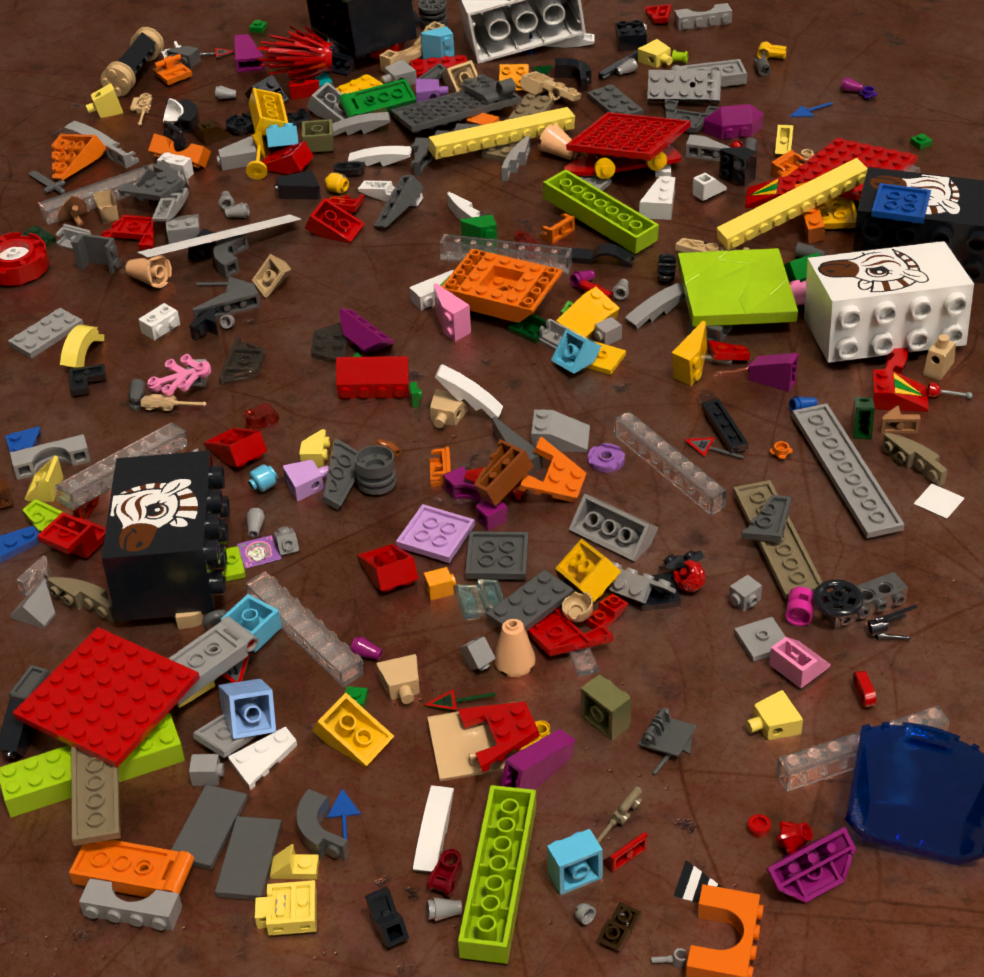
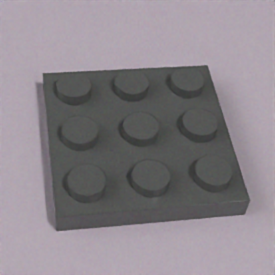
M469 531L466 579L526 580L528 532Z

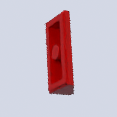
M647 833L640 834L603 860V865L613 873L647 849Z

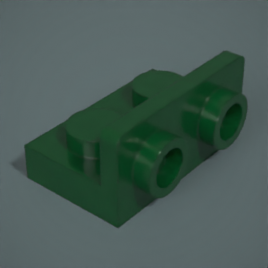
M531 314L519 323H512L508 327V332L536 344L540 338V327L543 326L546 329L547 320Z

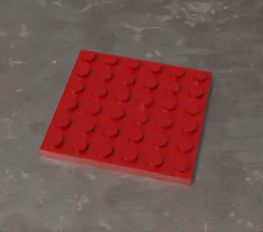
M607 112L568 142L566 150L573 153L585 152L588 155H611L615 158L628 157L631 160L643 159V161H651L690 128L691 121Z
M836 138L788 176L796 177V184L809 182L855 158H858L867 168L906 171L918 160L917 155L909 152H899L895 149L890 150L881 146L876 147L870 144ZM864 183L839 195V197L860 201Z
M97 627L12 713L15 719L118 768L200 679L199 672Z

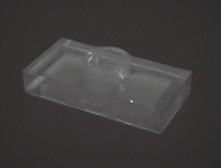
M590 647L568 652L578 677L598 673V666Z

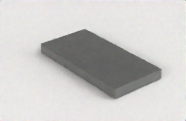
M206 784L171 850L189 852L195 858L192 866L212 870L233 830L236 817L240 816L248 800V795Z
M236 817L215 890L216 897L256 900V898L264 896L282 827L280 819Z

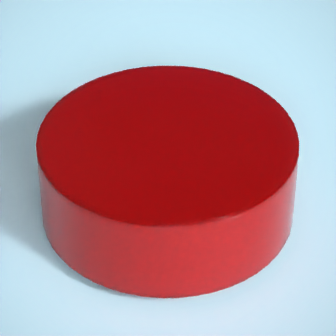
M762 814L752 815L748 819V832L757 838L767 836L771 830L770 819Z

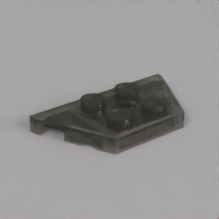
M341 322L314 331L311 348L312 358L331 363L332 361L336 362V357H346L348 338L343 335Z
M236 337L218 378L219 384L257 377L264 362L266 350L250 342L245 344L241 342V338Z

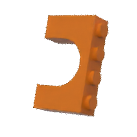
M702 884L698 918L726 923L735 928L742 939L736 946L726 950H715L691 945L686 967V977H753L754 967L749 965L750 960L755 961L757 946L753 945V941L759 940L761 925H756L757 919L762 920L764 905L759 904L760 894Z

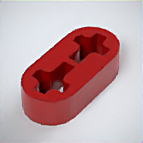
M865 670L853 672V684L862 706H875L876 694Z

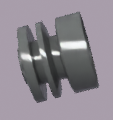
M445 0L419 1L418 13L422 30L434 21L448 26L447 3Z
M372 445L364 447L356 453L355 469L357 472V486L360 491L366 494L380 495L389 492L395 487V458L391 449L385 446Z

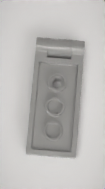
M740 59L684 66L675 65L671 68V70L720 71L721 87L747 84V72Z
M649 70L648 102H665V99L684 103H720V71Z
M227 616L216 626L168 658L199 672L200 679L179 700L177 705L186 701L246 658L248 652L253 651L257 647L259 639L234 619Z

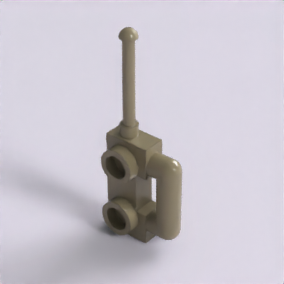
M635 786L608 820L609 824L597 838L598 843L602 841L612 827H616L618 823L620 825L625 823L630 816L627 812L630 808L635 810L643 800L639 797L643 792L640 787Z

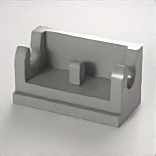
M119 142L105 145L108 158L125 169L139 162V158L132 156L136 152L126 153L122 148H116L115 146H118Z
M63 224V227L56 233L58 237L61 235V238L56 243L58 247L73 250L71 242L77 234L91 235V231Z
M548 319L546 329L543 326L540 327L539 342L556 350L565 329L569 328L552 319Z

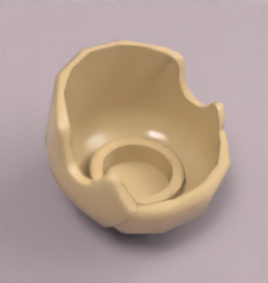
M575 591L562 602V613L572 622L585 621L593 612V598L588 592L579 594Z

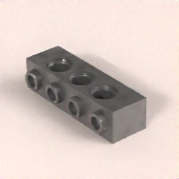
M895 572L856 585L863 595V605L856 614L844 618L824 615L834 628L847 625L855 620L863 619L869 615L906 602L908 587ZM823 598V603L828 602L827 598ZM849 599L848 604L853 605L855 601ZM833 606V609H843V607Z

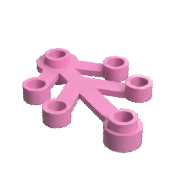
M185 354L181 357V362L184 366L189 365L192 367V369L186 370L177 365L174 359H169L165 362V366L169 371H174L176 374L163 378L153 376L148 380V387L153 393L162 390L165 396H171L177 387L183 392L187 391L198 377L205 378L211 373L209 362L202 361L198 363L189 354Z

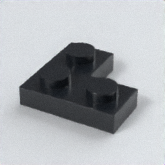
M98 364L69 369L71 396L88 394L89 382L106 380L105 365Z

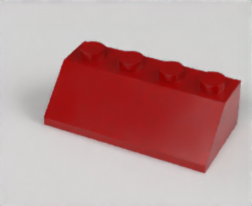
M408 356L336 357L338 399L409 398L410 372Z

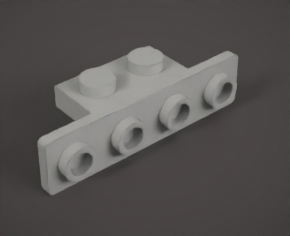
M611 561L621 571L609 589L614 593L646 604L652 586L674 594L676 592V589L670 587L671 583L666 580L659 579L657 582L654 580L655 577L643 573L642 576L638 575L637 570L629 567L626 570L621 569L622 565Z

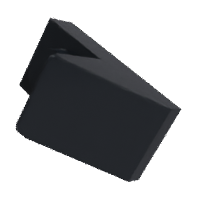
M214 308L208 309L189 325L193 340H199L207 332L218 336Z

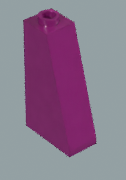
M249 34L235 35V63L237 72L265 70V66H260L264 62L257 60L258 57H263L260 50H257V46Z
M558 729L508 757L505 761L501 786L535 790L572 758L576 740L561 729Z

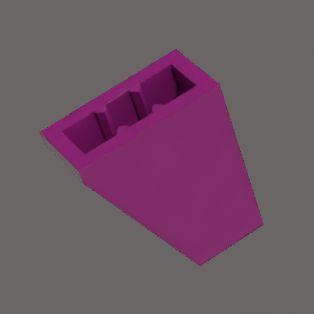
M787 353L757 356L753 362L749 363L747 369L749 380L790 392L796 383L799 354Z

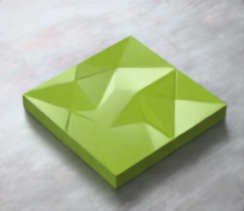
M779 248L678 253L677 265L692 327H697L702 321L706 322V326L797 322L798 309Z

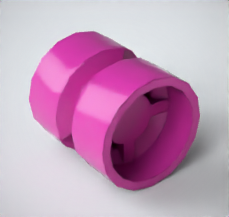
M795 587L790 590L785 618L790 624L806 626L812 621L814 608L813 591L806 587Z

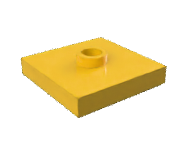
M595 342L602 347L595 361L585 368L611 375L626 356V350Z

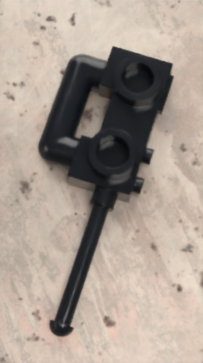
M300 108L295 113H286L288 123H293V126L297 127L302 126V121H311L310 114L313 112Z
M171 123L168 124L167 129H164L163 136L174 141V148L179 151L188 148L185 146L186 141L183 137V130Z

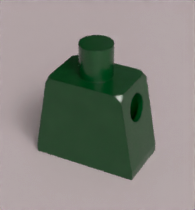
M854 397L852 410L853 439H872L875 414L873 398ZM860 422L865 423L866 426L860 427Z

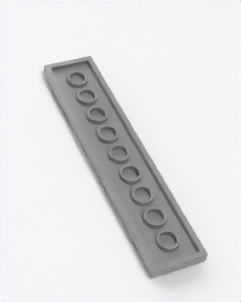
M826 403L793 410L792 417L866 538L903 531L905 524L829 405Z

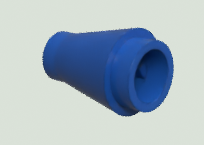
M794 396L789 400L791 412L818 405L815 397Z

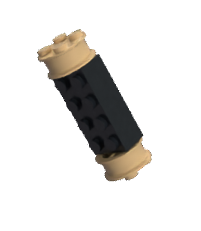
M150 27L138 29L130 40L129 49L119 61L110 63L102 72V86L105 87L112 83L117 97L126 95L135 85L137 71L139 72L147 61L156 59L163 50L164 41L161 35Z

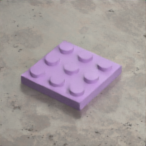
M422 504L396 540V546L450 563L469 535V531H472L474 528L475 519Z

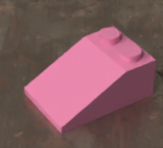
M437 283L433 284L436 315L444 334L456 342L471 333L470 307Z

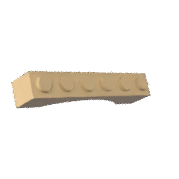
M434 21L426 26L423 32L445 27L446 25ZM421 36L412 46L403 51L387 50L380 55L381 71L385 72V67L399 60H404L409 64L410 60L421 57Z

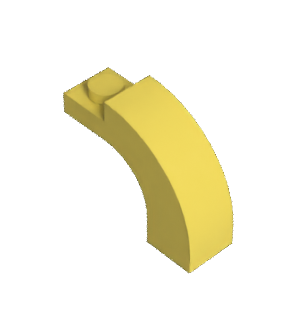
M76 326L65 340L60 365L75 368L84 367L89 345L93 341H104L105 335L98 334V327Z

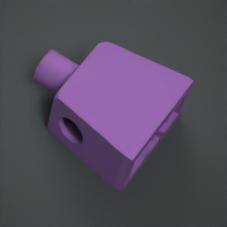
M416 79L417 102L448 94V86L439 87L438 79Z

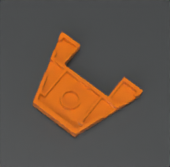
M540 436L533 452L551 461L543 482L526 474L522 478L518 490L525 491L528 489L538 495H541V493L550 494L551 498L574 503L579 495L586 472Z

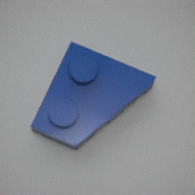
M40 426L5 435L9 451L14 452L37 446V437L41 435Z

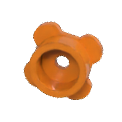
M784 441L776 442L774 448L770 449V453L775 454L779 459H785L788 454L793 452L792 448H789V444Z

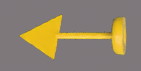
M260 130L251 135L257 145L256 160L249 162L246 166V174L255 180H261L267 175V166L260 161V153L265 158Z

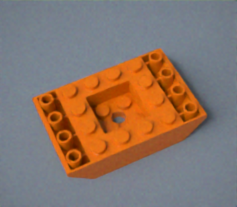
M471 249L441 287L467 303L470 311L519 323L535 311L561 276L563 270L478 249Z

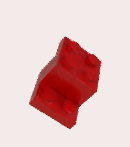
M62 512L37 535L38 542L67 554L73 553L87 559L104 542L106 528L81 517L76 518Z

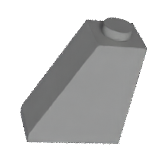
M252 136L219 149V156L216 157L218 165L222 167V171L246 167L249 162L256 160L257 152Z

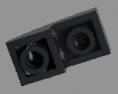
M690 550L683 556L671 554L662 560L664 563L659 566V569L672 570L686 567L687 565L683 564L685 561L692 560L698 562L705 558L701 550L695 552Z

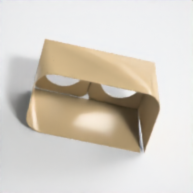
M110 189L94 193L96 207L103 224L117 221L119 219L117 204L112 192L110 193Z

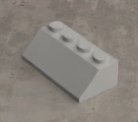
M584 494L569 530L630 560L636 561L651 546L659 527L594 496Z

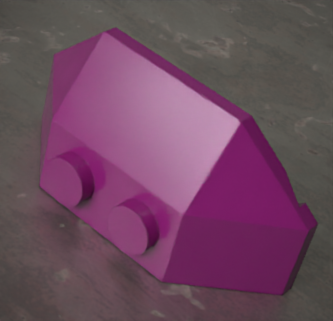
M751 104L719 107L708 117L703 118V133L721 140L752 137L763 128L764 114Z
M340 308L339 313L343 335L349 338V342L358 345L361 351L376 352L394 343L393 339L385 335L354 310Z
M843 827L776 860L766 869L777 891L806 903L845 881L856 847L848 831Z

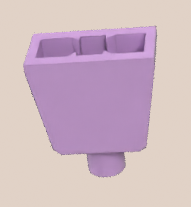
M307 460L283 466L284 479L297 501L313 495L324 488L323 478L327 476V465L317 468L313 460Z

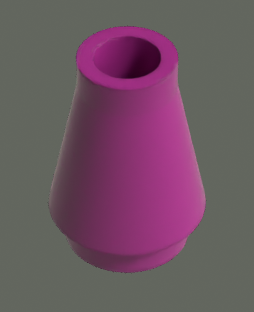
M847 77L843 78L840 89L845 92H860L863 84Z
M593 270L575 271L570 276V282L572 286L579 288L583 279L589 282L595 278V273Z
M356 636L352 642L350 652L354 653V656L379 661L383 649L377 647L364 637L359 638Z

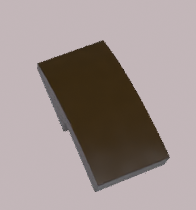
M619 902L611 919H607L597 942L620 951L642 916L641 911Z

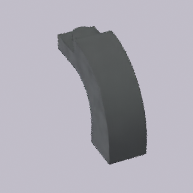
M246 233L232 238L221 239L214 247L216 269L226 279L240 272L238 259L234 255L249 248Z
M308 789L301 798L297 808L298 829L304 847L312 855H319V859L326 852L333 858H340L345 861L350 855L348 840L330 833L320 826L330 811L328 797Z

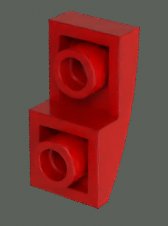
M304 80V83L290 84L289 86L291 99L311 97L320 89L319 80Z
M612 593L599 602V608L592 612L590 617L584 621V624L591 629L601 625L608 628L625 611L628 603Z

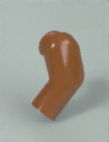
M378 439L374 444L391 449L395 457L401 454V449L393 442Z

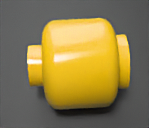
M332 172L326 177L325 185L328 191L342 194L347 191L349 181L345 175Z

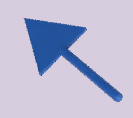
M833 102L809 109L802 105L790 117H815L810 111L830 106Z
M342 789L327 818L342 817L343 838L347 839L346 816L361 815V813Z

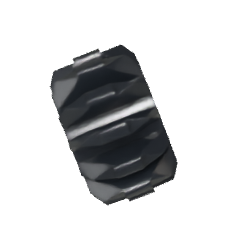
M660 254L657 264V278L663 282L673 281L676 272V257L670 254Z

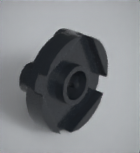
M242 113V116L233 114L226 119V130L238 136H244L246 132L254 129L250 114Z

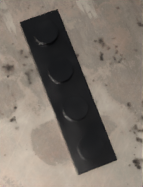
M715 399L703 402L702 410L730 453L748 450L749 443L721 401Z

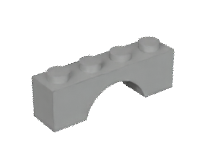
M728 3L716 4L711 10L705 12H695L688 8L674 10V24L678 31L732 23V9Z
M84 434L10 452L17 480L34 476L54 455L58 457L59 461L68 462L72 466L91 462Z
M91 878L79 900L83 916L88 918L106 919L114 923H129L137 927H152L160 931H173L182 910L179 893L155 890L149 897L143 900L127 902L116 896L112 882Z

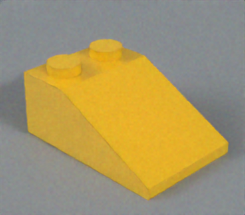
M594 287L583 294L556 322L589 339L594 336L595 324L609 317L616 320L620 308L602 291Z
M702 321L672 352L673 377L690 386L702 376L707 351L705 321Z
M582 538L555 568L583 593L588 592L594 602L603 595L605 589L617 579L621 572L609 559Z
M347 693L319 719L312 730L328 746L364 767H367L394 737L393 734Z

